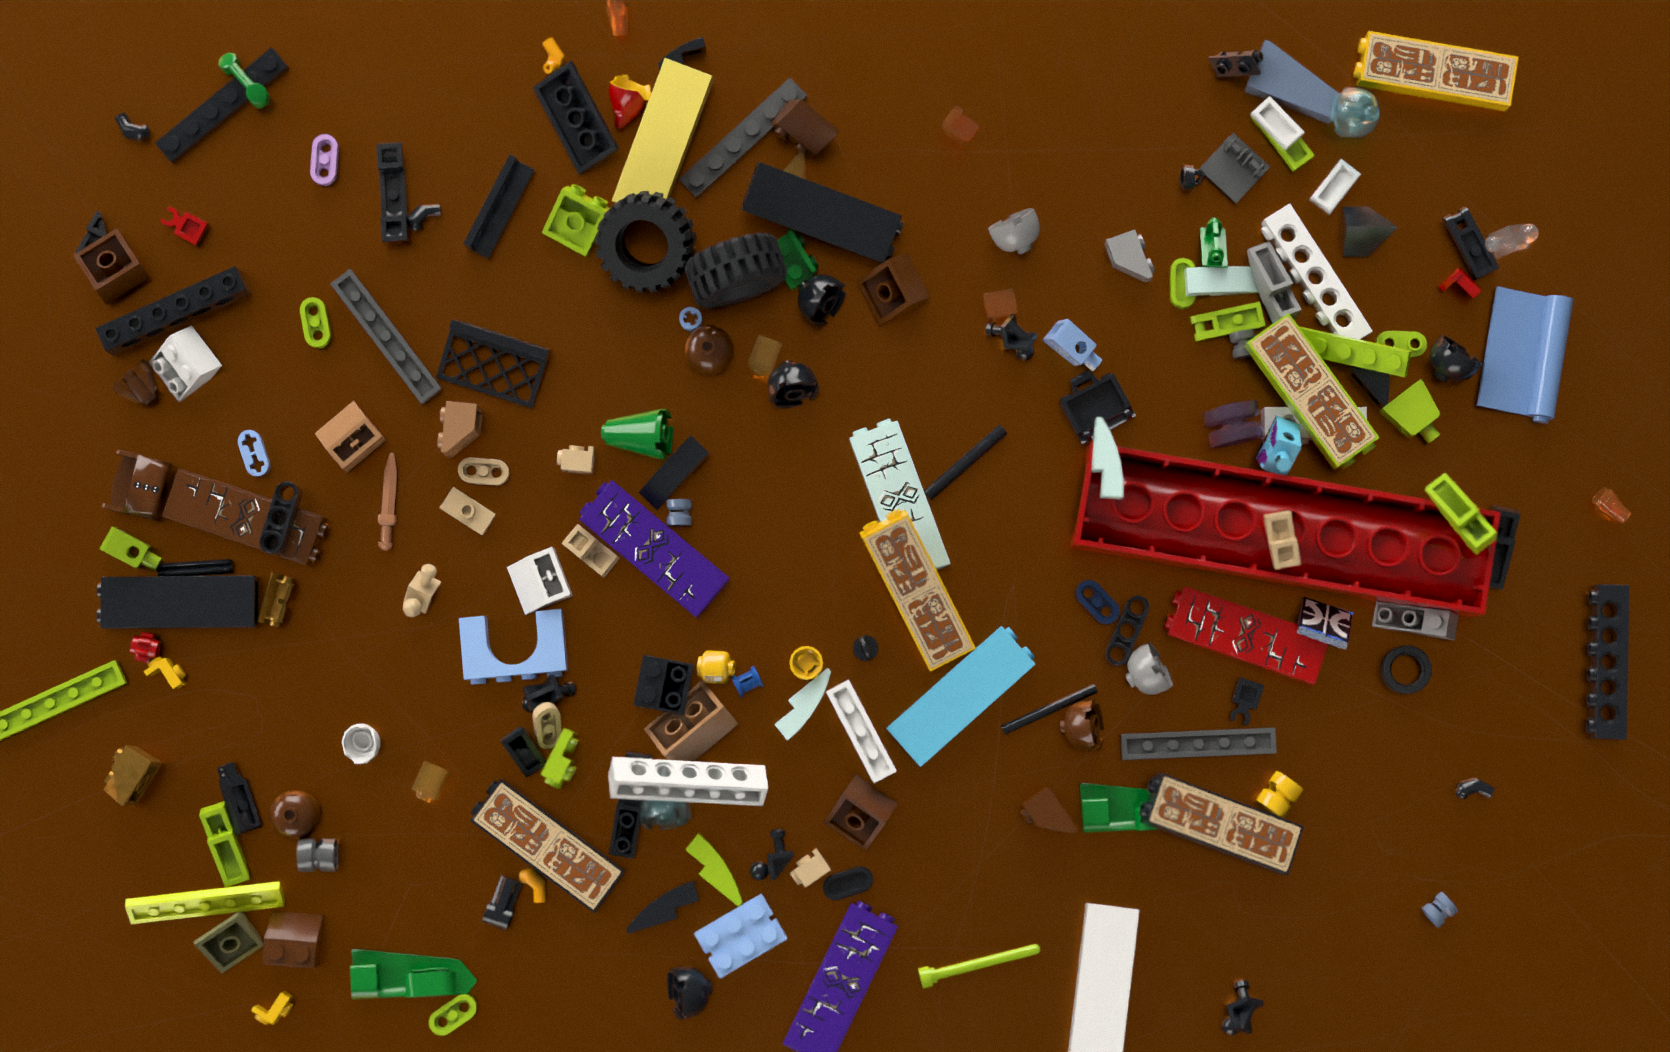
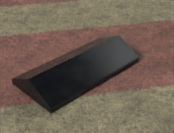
M573 61L568 62L533 86L578 174H583L606 162L619 150Z

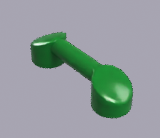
M226 53L219 59L218 65L225 74H233L246 88L247 98L254 107L263 108L269 103L270 95L263 85L254 83L240 68L241 63L234 53Z

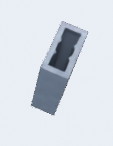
M1265 40L1260 50L1263 53V61L1258 64L1261 75H1251L1244 92L1265 100L1270 96L1278 105L1328 124L1333 117L1338 118L1343 104L1339 103L1342 95L1272 42Z

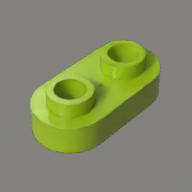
M315 297L307 298L300 306L304 337L310 346L323 348L331 340L327 309L320 299ZM313 307H317L318 313L312 316L310 310ZM322 332V339L315 340V334Z
M1385 331L1375 340V343L1385 345L1386 339L1392 340L1393 347L1412 351L1410 358L1419 357L1427 348V340L1424 335L1415 331ZM1411 340L1418 342V348H1413L1410 345Z
M462 994L439 1008L429 1019V1026L432 1032L440 1036L447 1035L471 1019L477 1012L476 1000L471 995ZM462 1002H466L469 1005L467 1012H463L460 1009ZM441 1017L447 1019V1026L443 1027L439 1024Z

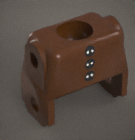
M116 449L115 454L123 456V459L113 481L111 505L102 503L101 508L158 521V517L163 512L173 474L172 464Z

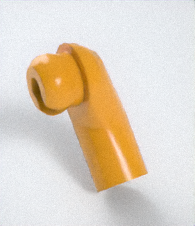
M552 37L542 43L549 54L547 63L543 66L544 72L548 75L561 68L564 61V54Z
M531 868L522 870L519 873V880L533 889V903L546 902V880L544 877Z

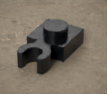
M1239 677L1231 702L1238 704V706L1231 712L1230 721H1234L1236 715L1242 713L1244 715L1243 725H1248L1250 722L1249 708L1257 710L1265 685Z

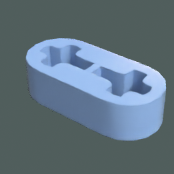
M245 430L238 437V446L245 467L252 476L264 477L269 473L271 465L263 440L257 432ZM249 435L256 439V442L253 443L254 452L251 451L249 446L244 445ZM253 456H257L260 462H264L261 472L252 469V466L255 465Z

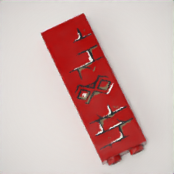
M1186 586L1182 587L1181 591L1176 590L1172 605L1176 606L1173 616L1168 615L1164 625V629L1168 630L1166 636L1308 685H1315L1331 638L1330 635Z

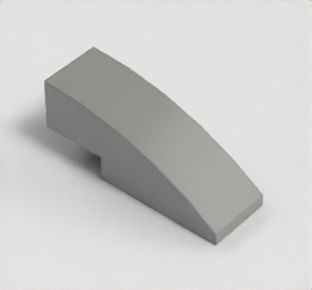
M1269 241L1249 248L1247 254L1254 281L1272 323H1275L1287 313L1291 315L1293 320L1296 319L1302 309L1290 289L1293 282L1272 244Z

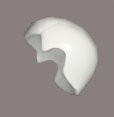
M364 723L351 726L344 732L342 739L344 755L353 760L354 764L368 763L377 756L381 747L379 734L374 728Z

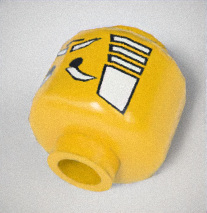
M708 650L698 657L697 676L701 677L704 683L726 684L730 676L735 675V661H731L728 652Z

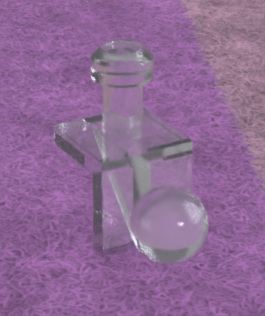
M1533 224L1507 226L1488 234L1485 247L1488 251L1494 252L1496 258L1514 251L1530 248L1528 243L1537 239L1538 229Z

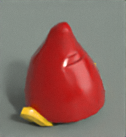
M618 75L610 82L609 98L615 114V128L621 129L625 127L641 112L646 101L651 96L649 85L642 86L629 80L628 75Z

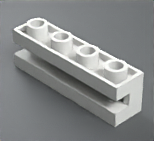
M847 680L826 691L873 783L896 772L850 681Z

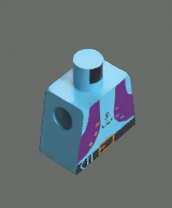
M1275 416L1255 455V458L1264 470L1275 474L1288 475L1301 449L1299 424Z

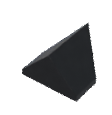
M1343 206L1342 257H1369L1398 227L1370 207Z

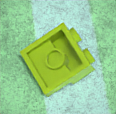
M572 184L571 187L566 186L562 188L542 233L587 256L595 242V236L599 233L597 229L599 222L610 208L607 207L608 202L597 196H594L592 199L584 195L585 189Z
M563 729L541 773L542 776L546 777L545 783L561 789L565 781H571L577 768L573 766L575 761L566 756L568 753L573 754L579 742L576 739L578 733L570 729Z

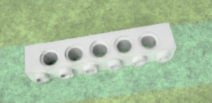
M1291 204L1286 205L1264 219L1261 223L1263 226L1261 231L1268 241L1272 240L1277 248L1275 252L1282 263L1286 262L1290 268L1288 271L1290 277L1296 284L1299 283L1304 290L1302 292L1303 297L1309 305L1313 304L1318 311L1316 316L1323 326L1327 325L1332 334L1359 340L1368 336L1372 332L1371 327ZM1281 232H1291L1293 241H1284L1281 238ZM1303 252L1307 257V261L1299 263L1295 259V253ZM1310 273L1318 274L1320 284H1312L1309 281L1308 275ZM1324 294L1331 295L1334 298V305L1328 306L1324 304L1322 296ZM1338 315H1343L1347 318V327H1341L1337 324L1336 317Z
M613 757L608 774L611 798L763 806L768 790L764 765Z

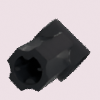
M501 876L494 897L488 903L482 923L507 931L515 911L513 908L523 883Z

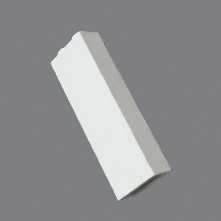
M1086 903L1068 1052H1123L1139 918L1138 909Z

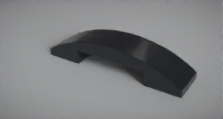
M402 143L376 144L381 194L382 243L408 241V202Z

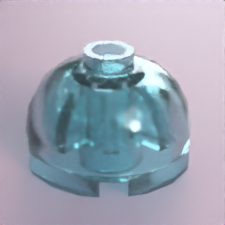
M1345 87L1341 94L1337 93L1333 98L1330 106V121L1335 123L1337 129L1334 130L1342 137H1363L1372 132L1377 126L1380 118L1379 102L1366 89Z
M642 800L640 805L641 825L646 829H652V825H660V830L677 828L687 824V818L692 819L689 802Z

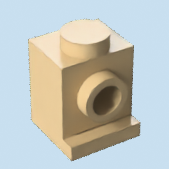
M570 445L569 450H558L557 465H561L562 472L593 475L596 449L588 446V451H584L582 446Z
M817 848L812 851L815 856L810 858L807 854L796 862L798 867L790 872L798 886L803 883L807 887L831 870Z

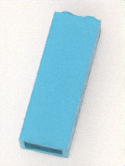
M1002 626L999 627L886 728L920 767L1035 665L1032 661L1035 658L1033 653L1026 646L1021 648L1015 642L1018 637L1009 627L1006 629Z

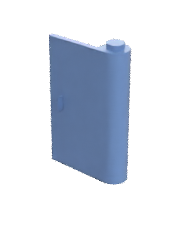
M1496 287L1477 406L1533 417V421L1546 424L1549 420L1554 419L1574 299L1561 295L1541 296Z

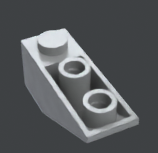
M1376 601L1372 626L1427 637L1455 640L1459 615L1451 611Z

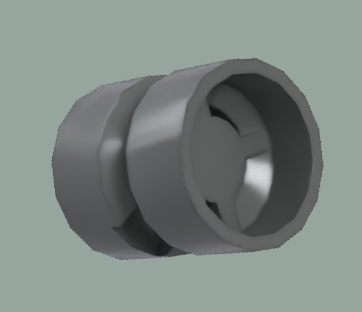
M299 839L297 846V866L299 872H315L317 868L321 872L337 871L339 859L337 839H321L319 843L315 839Z

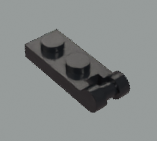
M1466 206L1459 209L1458 213L1452 216L1449 214L1442 218L1445 228L1452 236L1474 280L1499 268ZM1463 222L1466 228L1460 231L1457 224Z

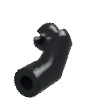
M121 113L114 118L125 138L143 141L144 138L150 136V129L147 125L131 124L126 113Z
M428 204L417 206L407 217L409 228L412 231H418L422 228V221L426 217H440L441 205Z
M1472 777L1460 781L1457 784L1455 794L1460 799H1466L1468 795L1477 792L1489 799L1495 788L1478 778Z

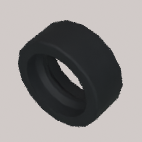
M1403 645L1394 648L1384 656L1381 663V676L1385 685L1390 690L1399 694H1412L1422 690L1428 684L1432 675V665L1429 657L1415 646ZM1401 655L1415 657L1421 666L1419 679L1410 685L1398 683L1391 673L1393 661Z

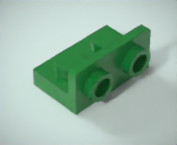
M790 229L786 235L777 239L788 271L785 281L792 291L804 281L816 276V268L819 265L812 254L809 256L803 249L806 243L799 232L794 234L793 230Z

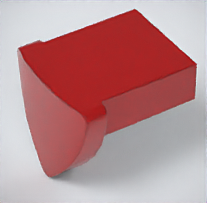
M1458 267L1438 286L1444 292L1456 281L1473 298L1482 291V288L1461 267Z

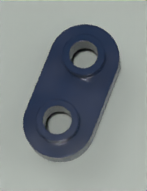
M1085 580L1077 586V600L1099 623L1107 625L1117 620L1120 612L1118 604L1097 582ZM1085 589L1092 590L1093 596L1091 598L1084 596ZM1103 607L1110 609L1111 613L1108 617L1102 615L1101 610Z

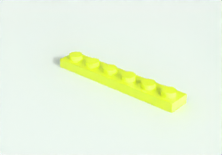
M279 881L126 899L125 908L130 923L138 924L284 907L285 898Z

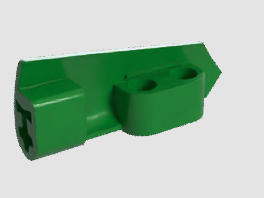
M1081 783L1080 799L1083 833L1158 830L1139 823L1141 819L1139 810L1142 803L1147 801L1149 791L1141 788Z
M360 949L351 950L353 963L350 966L352 999L468 994L478 981L460 959Z

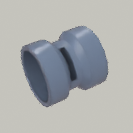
M667 500L666 508L669 510V516L666 518V526H692V518L689 516L692 500Z
M1442 892L1435 896V900L1431 904L1427 903L1421 908L1423 913L1437 928H1440L1445 923V919L1448 916H1453L1458 912L1456 906Z

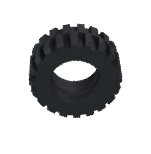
M641 191L639 194L635 195L632 193L624 199H620L605 213L604 218L597 227L599 233L595 236V244L599 245L596 255L597 258H602L603 260L601 264L604 272L609 270L613 274L610 277L611 280L614 282L620 280L623 282V288L629 290L631 287H635L636 292L643 293L646 289H649L650 292H655L661 287L666 288L683 274L686 263L694 256L696 249L694 246L696 233L692 232L691 229L694 224L691 218L687 219L685 217L687 211L683 206L679 209L674 205L676 200L671 197L665 199L662 193L655 192L652 195L649 194V191ZM647 220L656 224L664 232L668 242V252L660 262L653 264L644 263L629 253L624 241V231L631 222Z
M769 233L747 234L717 243L695 254L694 257L688 260L685 267L695 302L703 308H719L760 296L762 293L779 286L786 279L788 272L778 241Z

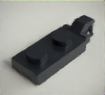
M234 762L218 767L219 785L235 835L260 828L262 825L246 778L243 779L240 774H237Z

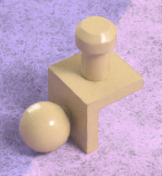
M431 564L423 565L421 572L418 571L408 585L403 601V612L408 617H416L421 612L425 614L428 612L431 599L441 585V581L434 578L437 572L435 566Z

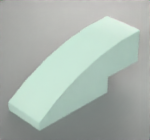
M1251 267L1186 268L1184 271L1186 296H1223L1259 293Z
M1097 417L1094 425L1091 472H1102L1100 498L1122 499L1123 476L1117 447L1103 418Z
M828 668L788 700L794 709L774 724L787 741L804 726L820 703L831 675V671Z

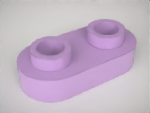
M327 134L319 135L312 144L310 174L312 179L321 186L332 184L336 180L338 170L339 145L332 136ZM325 145H330V151L324 153L322 148ZM323 170L329 171L327 177H321L320 174Z

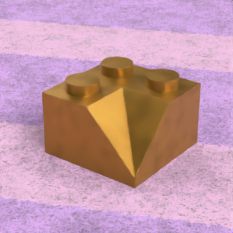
M125 745L124 749L122 747L119 748L113 757L115 763L111 767L112 771L105 779L107 785L103 790L122 806H135L163 762L138 746Z

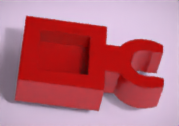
M168 207L167 210L173 213V219L166 221L161 218V223L169 228L176 227L173 232L175 235L198 246L209 224L186 211L183 217H180L176 209Z

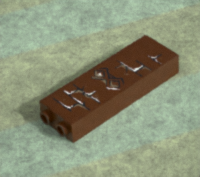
M178 468L162 517L262 550L259 541L272 499ZM298 509L287 547L282 554L277 556L311 567L312 562L315 563L320 553V548H318L320 538L324 539L328 531L329 524L326 523L327 518ZM279 512L275 517L277 525L284 524L287 519L285 512ZM276 536L271 537L268 540V548L273 550L278 547V538Z

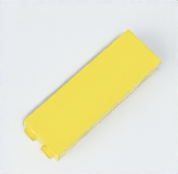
M664 58L612 202L617 203L627 195L632 193L636 195L641 191H649V194L652 195L655 192L663 194L665 199L671 196L714 81L712 75Z

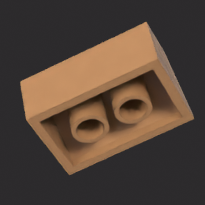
M700 681L688 693L684 715L663 712L647 725L644 731L667 760L694 762L736 727L738 723L703 681Z

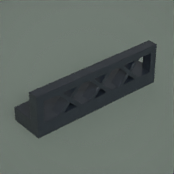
M509 154L463 243L468 250L490 260L535 173L533 168L519 162L517 157Z

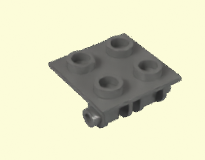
M1233 133L1200 169L1216 186L1237 203L1270 166Z

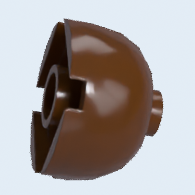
M704 325L696 328L688 335L684 344V356L687 364L694 372L703 376H715L731 365L734 358V345L731 337L723 329L714 325Z
M1095 699L1076 702L1068 708L1064 720L1060 722L1061 734L1066 735L1068 742L1074 748L1081 751H1098L1103 746L1104 738H1099L1100 730H1104L1103 715L1099 703L1094 704Z
M303 790L283 792L273 800L270 806V825L278 836L286 840L299 841V839L308 838L317 830L321 822L319 803L312 794Z

